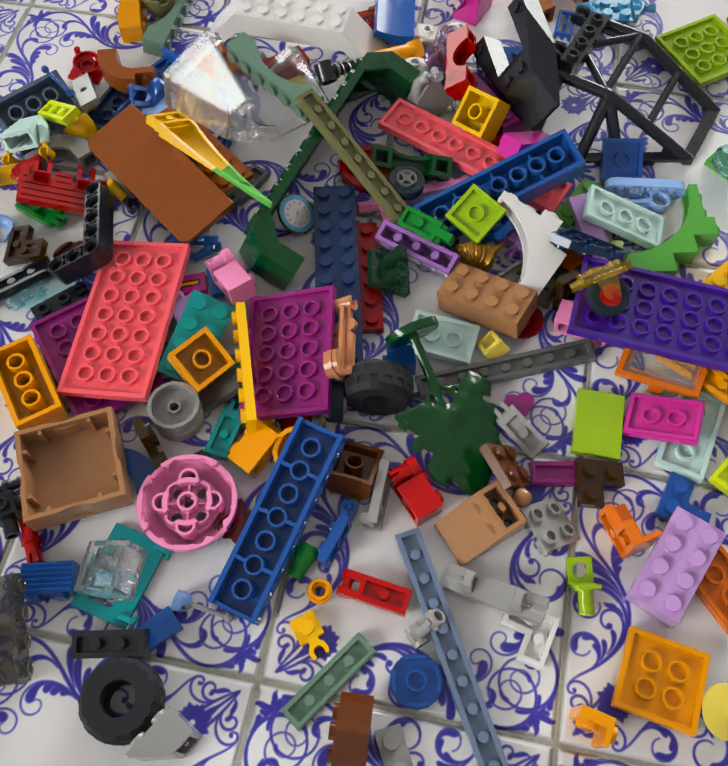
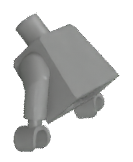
M435 66L431 68L430 73L424 71L420 77L414 79L408 95V100L413 105L437 117L454 112L455 109L457 111L462 101L460 99L453 103V98L446 94L444 87L440 83L444 78L443 72L439 71Z

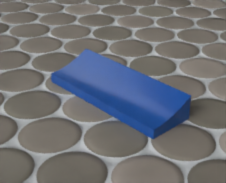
M375 0L373 36L396 46L412 41L415 35V0Z

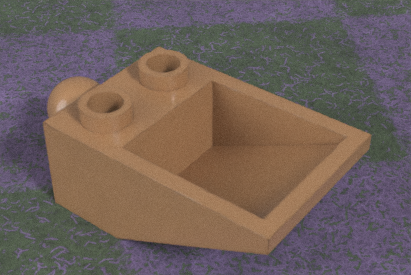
M496 480L475 493L435 523L434 526L459 565L463 567L525 528L527 520L519 508L527 507L532 499L531 493L525 488H517L510 497L500 482ZM494 501L497 506L493 508L489 502ZM504 521H508L511 525L506 528Z

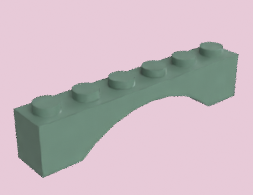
M176 0L173 8L164 18L148 25L142 37L143 52L163 57L162 47L171 51L172 41L177 38L178 29L182 27L184 16L188 15L190 3L193 4L194 0Z
M242 32L226 43L227 56L232 63L237 64L245 74H249L254 78L257 84H261L271 95L277 97L284 106L294 111L297 117H301L306 122L310 121L295 100L297 96L313 88L311 85L291 82L273 73L261 60L257 49V42L245 32ZM314 89L316 93L320 96V98L324 101V96L321 93H319L316 89Z

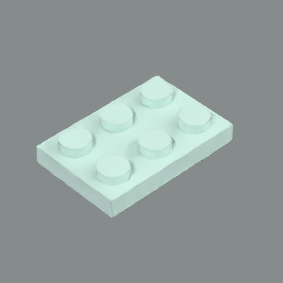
M416 309L412 322L429 316H435L439 322V327L435 331L420 339L427 356L461 366L470 364L480 326Z

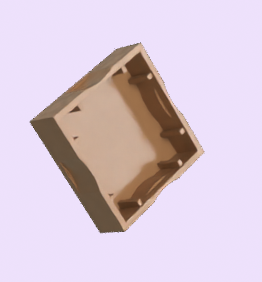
M111 406L76 415L65 421L46 423L14 432L17 464L21 473L20 496L23 522L33 531L43 530L134 504L120 420Z

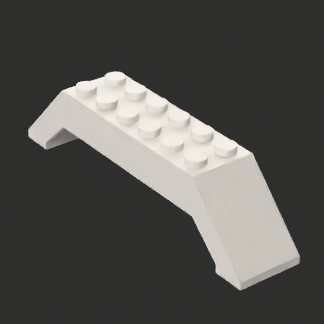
M234 0L216 17L205 40L206 45L216 46L218 40L225 44V41L234 34L245 32L248 35L343 51L349 58L354 60L357 57L362 58L367 52L388 48L380 38L373 36V30L352 7L311 0Z

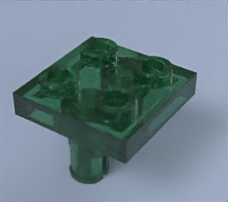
M397 244L391 252L373 247L367 251L368 287L404 298L410 294L408 259L404 258L407 254V249L404 245Z

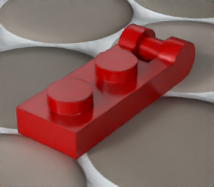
M344 569L342 585L338 586L336 591L338 596L405 617L412 590L354 570ZM353 582L360 583L358 591L351 589Z

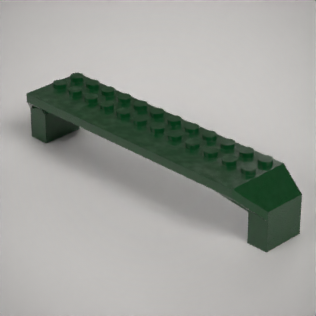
M393 51L367 52L363 59L361 57L358 58L353 67L356 70H350L345 78L346 82L342 83L336 92L338 95L333 96L327 106L338 117L347 103L376 91L395 103L398 98L404 99L414 79L418 77L421 71ZM314 125L308 137L301 143L298 152H295L291 158L288 167H285L278 182H275L269 191L267 198L272 202V208L267 207L263 203L260 204L257 213H254L243 233L246 235V238L239 250L240 255L252 272L282 291L286 289L305 258L279 242L272 216L277 210L278 204L286 196L324 138Z

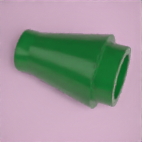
M301 541L299 546L295 548L288 575L301 581L316 561L318 548Z

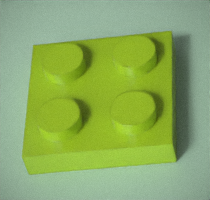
M473 183L445 214V218L478 245L506 214L507 210Z

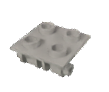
M555 497L519 509L527 520L525 525L527 534L534 533L530 539L532 541L537 539L535 545L539 550L538 552L543 554L544 557L552 554L553 550L581 539Z

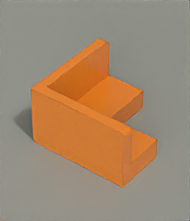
M613 504L607 505L598 514L622 560L649 549L663 535L661 530L643 536L625 504L616 507Z

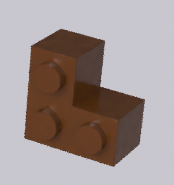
M341 692L340 702H334L332 720L336 722H330L328 740H333V745H328L326 763H331V766H366L374 696Z

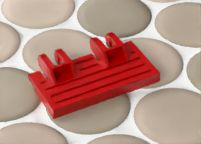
M35 156L32 174L29 173L30 166L20 165L16 202L84 215L85 189L90 183L95 181V168H91L89 180L82 179L83 166L78 165L75 183L73 182V175L55 171L54 178H51L53 160L51 159L47 161V171L38 170V167H40V157ZM97 180L106 188V181Z

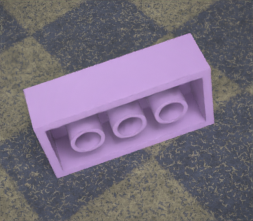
M679 506L671 514L662 530L663 535L656 541L624 598L672 628L681 620L727 534Z

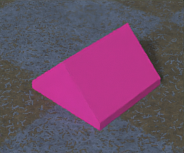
M463 0L452 16L457 20L476 26L491 7L492 0Z

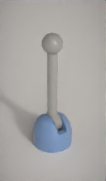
M180 589L177 590L171 604V609L178 612H185L190 608H194L224 618L225 622L228 623L234 619V615L231 612L223 613L193 603L192 596Z

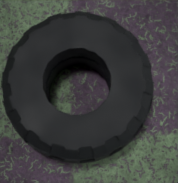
M366 359L356 362L352 373L348 374L343 382L344 397L347 404L353 410L363 414L376 416L397 414L404 411L413 400L414 383L411 373L400 363L392 362L391 360Z
M131 657L112 658L97 666L82 685L78 699V713L84 729L102 743L113 746L129 745L139 733H145L153 725L151 723L153 717L160 710L165 709L166 692L160 675L146 662ZM124 685H132L135 690V702L132 709L127 714L115 718L110 710V701L113 694Z

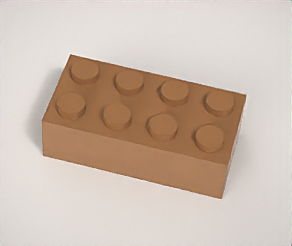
M457 262L437 291L439 309L514 339H518L537 308V290L461 262Z

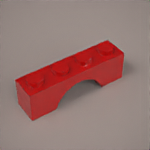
M468 25L447 35L444 89L446 94L451 96L455 102L464 97L469 85L476 88L475 76L464 65L467 59L476 52V37Z

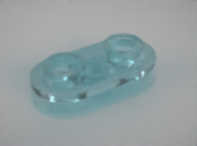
M40 281L6 298L3 302L8 309L13 308L16 311L26 306L25 302L31 299L36 301L46 296L45 291L48 290V287L44 281Z

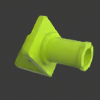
M590 556L567 557L568 587L577 591L578 615H596L593 591L602 589V584L594 582L592 558ZM577 562H582L586 566V574L583 577H577L573 573V566Z

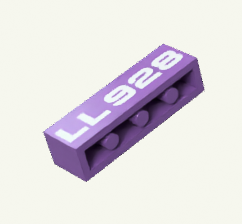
M384 220L374 237L380 247L445 279L457 262H461L458 254L387 220Z

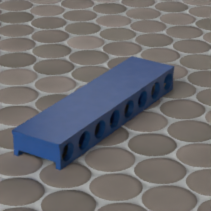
M300 416L298 417L216 582L208 602L249 621L251 624L259 626L347 442L343 435H338Z

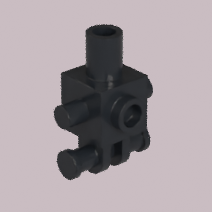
M20 476L11 481L3 480L1 482L2 485H0V527L3 528L4 537L7 540L15 539L21 535L18 525L19 519L23 518L21 498L13 491L21 486Z

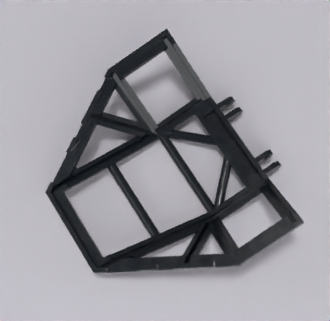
M579 5L575 10L576 12L571 15L570 20L572 24H576V26L581 28L568 47L562 41L556 40L555 43L559 91L564 83L600 98L577 147L586 163H595L596 166L601 164V153H589L604 119H606L608 138H621L618 110L663 147L662 152H644L643 166H653L655 163L691 165L721 109L648 33L611 20L610 17L601 13L591 12L587 6ZM604 34L611 36L609 38L601 39ZM630 43V47L607 83H605L590 54L596 48ZM638 47L646 49L672 76L648 117H645L612 89ZM584 63H586L595 82L577 75ZM677 82L702 107L701 110L706 112L686 149L654 124L655 119ZM546 120L534 131H542Z

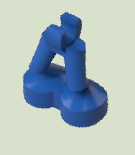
M171 233L172 243H183L177 240ZM199 236L192 242L185 243L204 245V248L195 254L193 252L190 253L189 257L195 262L213 254V252L222 250L219 236Z

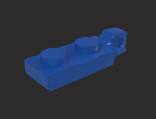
M346 498L338 507L340 511L339 517L330 524L329 535L326 541H322L317 550V558L320 565L327 569L331 568L359 509L358 503Z

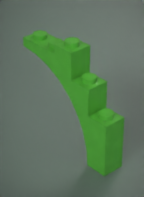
M688 184L685 195L682 197L684 211L679 230L666 242L649 250L629 254L626 260L619 261L618 263L675 276L678 273V265L692 264L695 257L699 254V247L712 246L720 234V228L716 224L715 217H707L706 209L702 205V195L698 191L697 184Z

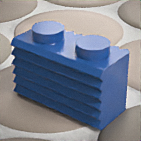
M66 560L21 564L18 594L24 597L27 602L40 603L43 602V598L51 597L55 601H67L69 597L76 596L80 565L76 561Z

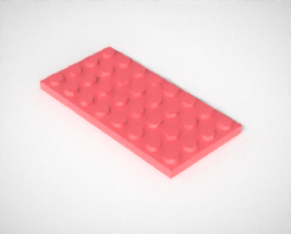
M113 240V258L106 266L97 271L56 391L60 396L148 403L191 253L189 244Z

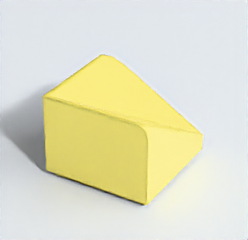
M493 329L476 343L489 360L500 358L510 350L508 345Z

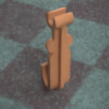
M352 295L336 299L334 302V308L337 314H339L338 322L335 324L334 334L336 337L334 338V349L323 352L324 371L329 379L342 380L347 378L348 374L352 373L353 366L355 365L356 335L353 331L357 329L358 322L353 318V311L358 309L357 299L351 301Z

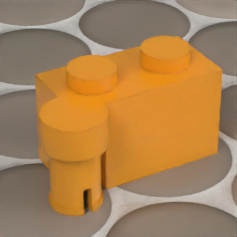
M257 419L256 432H246L245 429V435L239 442H235L232 445L227 458L255 479L273 456L272 449H274V443L282 430L276 426L273 420L261 422Z

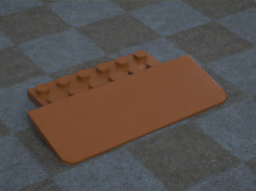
M178 101L159 112L181 111L192 118L213 146L248 182L254 179V173ZM131 103L90 137L88 147L177 240L183 243L192 242L207 232L234 208V202L228 196L239 188L159 137V132H156L154 128L146 124V116Z

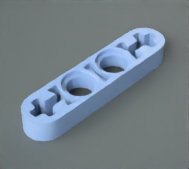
M611 177L604 183L605 190L626 198H650L651 194L655 191L666 192L671 200L679 199L685 195L684 182L676 179ZM635 186H638V187H639V188H636V189H629V188L635 187ZM659 187V189L650 190L652 188Z

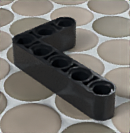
M99 181L90 183L85 189L83 243L54 258L48 265V271L65 285L71 284L106 266L113 258L114 197Z

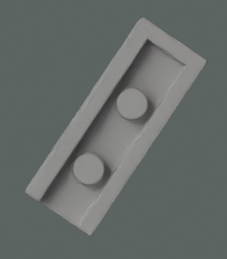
M380 459L369 511L359 515L362 525L373 530L381 531L392 482L387 472L394 469L390 460Z

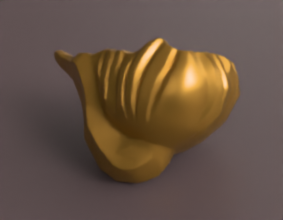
M473 241L464 244L458 243L455 246V253L460 256L461 263L489 272L493 267L497 253L506 243L502 242L495 246L488 244L476 245Z

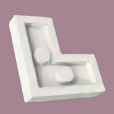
M504 613L500 624L524 634L516 660L541 671L560 619L546 613L542 626Z

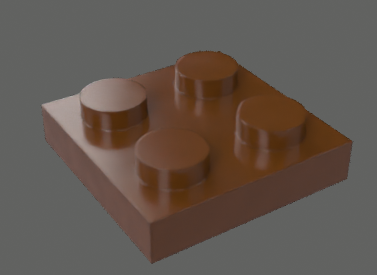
M485 443L479 448L504 490L527 489L531 486L528 480L529 475L517 463L515 459L516 454L512 448L507 445Z

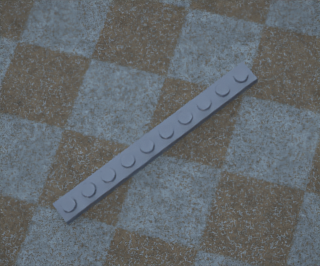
M419 527L395 535V540L424 620L427 619L425 613L431 609H439L445 615L443 627L436 632L432 629L429 634L477 766H509Z

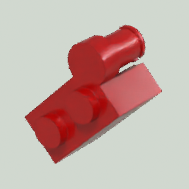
M413 456L405 459L402 465L387 472L390 480H394L391 483V488L417 527L442 513L444 506L443 496L437 489L434 491L430 485L431 480L428 474L421 470L418 461Z

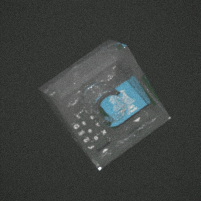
M129 540L90 541L73 591L112 601L133 602L148 551Z

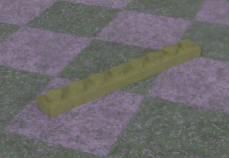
M313 88L297 96L295 100L297 105L390 220L397 225L407 207L404 200Z

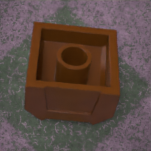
M347 440L326 483V489L330 493L355 498L358 501L370 498L380 459L383 458L385 450Z

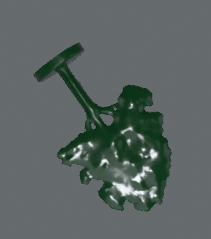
M435 316L421 318L398 328L385 338L386 344L390 348L411 344L429 387L425 397L426 402L419 403L404 412H398L395 415V420L398 422V427L405 432L409 429L418 435L412 442V450L419 454L425 449L427 452L434 454V457L427 463V468L436 482L447 489L449 488L448 483L452 478L459 485L461 492L471 496L488 485L489 478L493 472L479 448L485 443L501 445L500 433L495 427L497 415L494 413L495 407L498 410L499 408L496 404L483 400L482 397L484 395L491 396L492 386L488 379L483 378L478 373L473 371L466 372L458 385H445L437 378L420 339L435 331L439 327V322ZM443 390L453 396V401L446 403L440 391ZM431 396L435 399L434 403L431 401Z

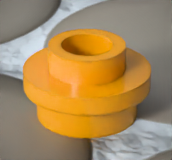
M317 578L309 583L307 595L312 603L322 605L327 603L332 597V586L326 579ZM318 588H323L325 590V593L322 596H317L315 594V591Z

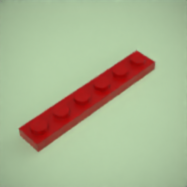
M377 222L356 223L362 334L384 333L379 248L374 238L377 234Z

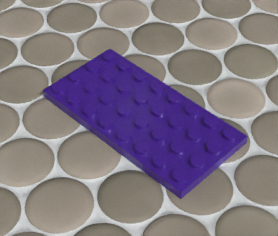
M585 255L567 334L728 373V289ZM601 276H618L625 281L629 288V304L623 312L616 316H600L592 311L588 305V288L594 280Z

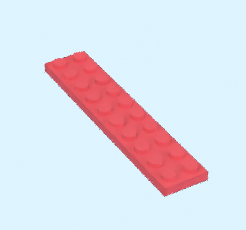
M401 98L397 99L378 122L379 129L430 155L453 158L452 166L471 176L506 159L496 152L498 146ZM566 182L526 204L542 212L546 209L555 213L573 184Z

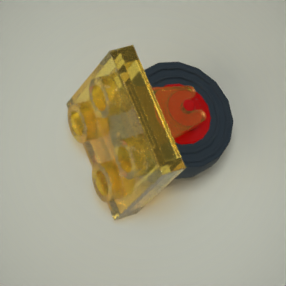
M616 259L602 267L592 268L576 276L577 281L570 284L571 290L574 293L588 288L587 301L592 311L604 317L616 316L626 309L630 300L629 288L618 275L632 269L633 266L630 259L624 262Z

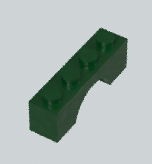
M374 144L369 151L370 160L382 174L390 175L398 167L409 166L419 170L423 174L425 181L437 180L440 182L448 181L451 178L453 158L439 155L409 156L397 152L392 147Z

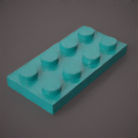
M193 289L156 372L178 382L186 383L167 360L168 354L205 326L220 343L231 319V312H234L235 307Z

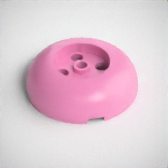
M197 454L180 455L161 463L157 470L146 477L137 496V517L143 531L160 547L175 552H194L217 542L232 525L238 507L237 489L230 473L216 460ZM202 490L207 491V497L204 499L198 497L199 492ZM179 492H183L178 496L177 500L174 499ZM204 513L207 515L204 520L197 521L199 514ZM177 514L182 516V520L177 519L172 522L173 516ZM222 515H229L219 525L220 531L214 530L216 520Z

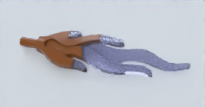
M218 40L216 42L218 55L214 63V70L220 85L224 86V72L228 73L226 90L230 100L240 108L241 115L244 116L246 106L240 95L243 96L250 104L253 121L262 127H266V123L259 117L260 98L250 89L248 79L252 82L255 90H258V84L249 74H245L237 64L229 60L227 47L225 48L223 42Z

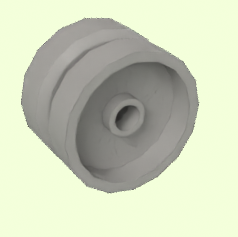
M172 381L162 384L153 391L148 399L147 411L149 418L159 434L170 441L181 442L191 439L199 433L204 425L205 412L198 393L192 386L184 382Z

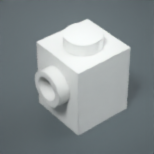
M417 23L413 40L421 39L424 51L433 54L435 47H439L441 35H438L439 27Z

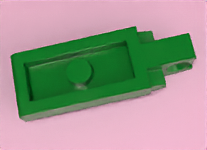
M407 205L397 222L398 226L437 245L442 241L452 246L456 240L453 234L447 232L449 228L443 222Z

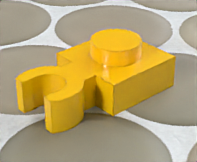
M312 609L289 622L301 647L310 645L309 654L313 661L316 662L318 660L315 655V650L318 647H322L326 654L330 653L327 643L319 640V637L325 633Z

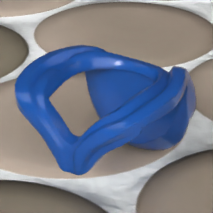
M159 77L152 79L149 87L133 85L132 83L126 86L129 90L131 103L135 107L144 109L158 104L165 97L167 91L166 83ZM134 91L147 92L150 94L151 99L149 101L134 100Z

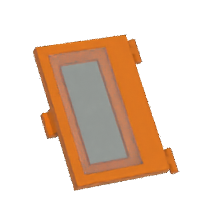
M624 348L615 371V376L648 385L647 392L660 396L663 390L698 400L709 368Z

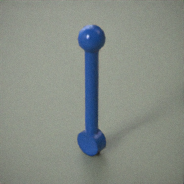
M43 65L41 67V71L47 73L66 92L68 98L74 97V91L66 88L49 71L48 66Z
M134 91V98H138L140 92ZM130 98L117 111L112 112L113 118L127 107L131 102Z

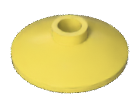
M717 683L711 686L704 695L702 716L709 731L715 737L724 741H728V683Z

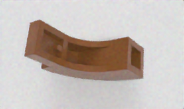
M116 48L97 50L98 63L105 81L112 88L120 92L129 93L126 86L130 83L149 87L151 80L157 77L154 66L140 68L122 66Z

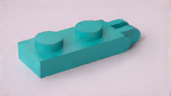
M232 399L229 406L225 405L204 449L205 455L228 461L229 450L236 442L244 424H241V421L238 419L239 407L236 409L238 400Z

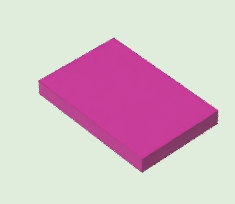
M631 393L622 431L623 436L698 446L705 401Z

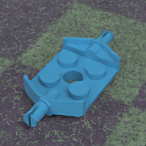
M589 0V2H576V8L579 5L587 6L591 12L601 13L617 22L637 23L641 15H644V12L655 13L656 4L647 5L642 0Z

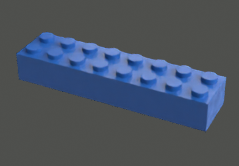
M564 128L414 205L413 208L443 222L449 228L447 232L453 234L454 238L457 239L464 235V233L445 218V214L473 183L496 202L505 190L516 195L519 201L525 204L582 175L586 161ZM441 241L439 245L443 246L445 245V243Z

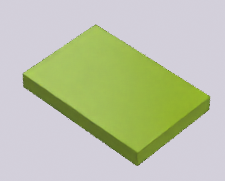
M578 388L571 454L619 462L625 396Z

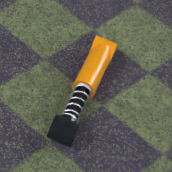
M414 39L403 45L377 50L393 51L404 60L410 57H418L424 60L427 58L421 39ZM359 57L356 60H344L342 63H334L331 59H327L315 64L314 69L320 86L330 85L336 82L341 75L345 77L350 70H356L353 67Z

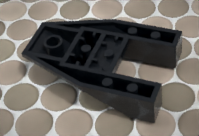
M513 0L508 9L523 50L509 64L501 41L483 36L476 44L474 56L478 66L497 92L511 105V108L530 131H534L560 106L556 43L539 0Z

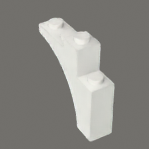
M504 190L497 203L507 210L505 215L514 225L522 245L523 265L518 284L537 290L539 295L567 255L563 250L554 247V244L548 241L551 232L557 231L563 221L559 219L557 214L546 209L541 215L537 214L533 207L523 204L516 195Z

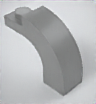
M70 134L50 136L51 144L49 148L56 155L54 159L49 155L47 158L53 160V163L63 160L72 161L77 165L83 166L84 172L101 163L98 157L89 149L86 139ZM42 145L24 155V159L27 160L36 155ZM42 157L41 165L43 168H46L47 161Z

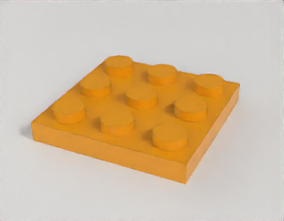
M628 627L610 706L687 736L696 737L711 655L637 627Z

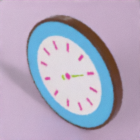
M289 194L282 198L278 204L277 214L283 227L294 234H305L310 231L314 226V209L311 203L298 194Z

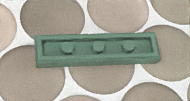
M358 632L280 711L300 732L375 656L377 651Z

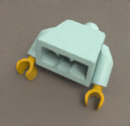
M35 115L20 119L0 134V138L5 144L4 151L6 154L2 157L4 165L18 163V159L12 156L13 153L36 148L40 145L42 146L39 148L38 153L46 161L48 160V155L52 159L55 158V152L49 148L51 144L49 134L51 132L44 116Z

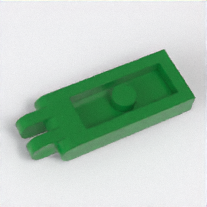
M18 202L14 205L19 212L50 229L53 226L61 229L63 227L62 223L66 224L69 221L61 210Z

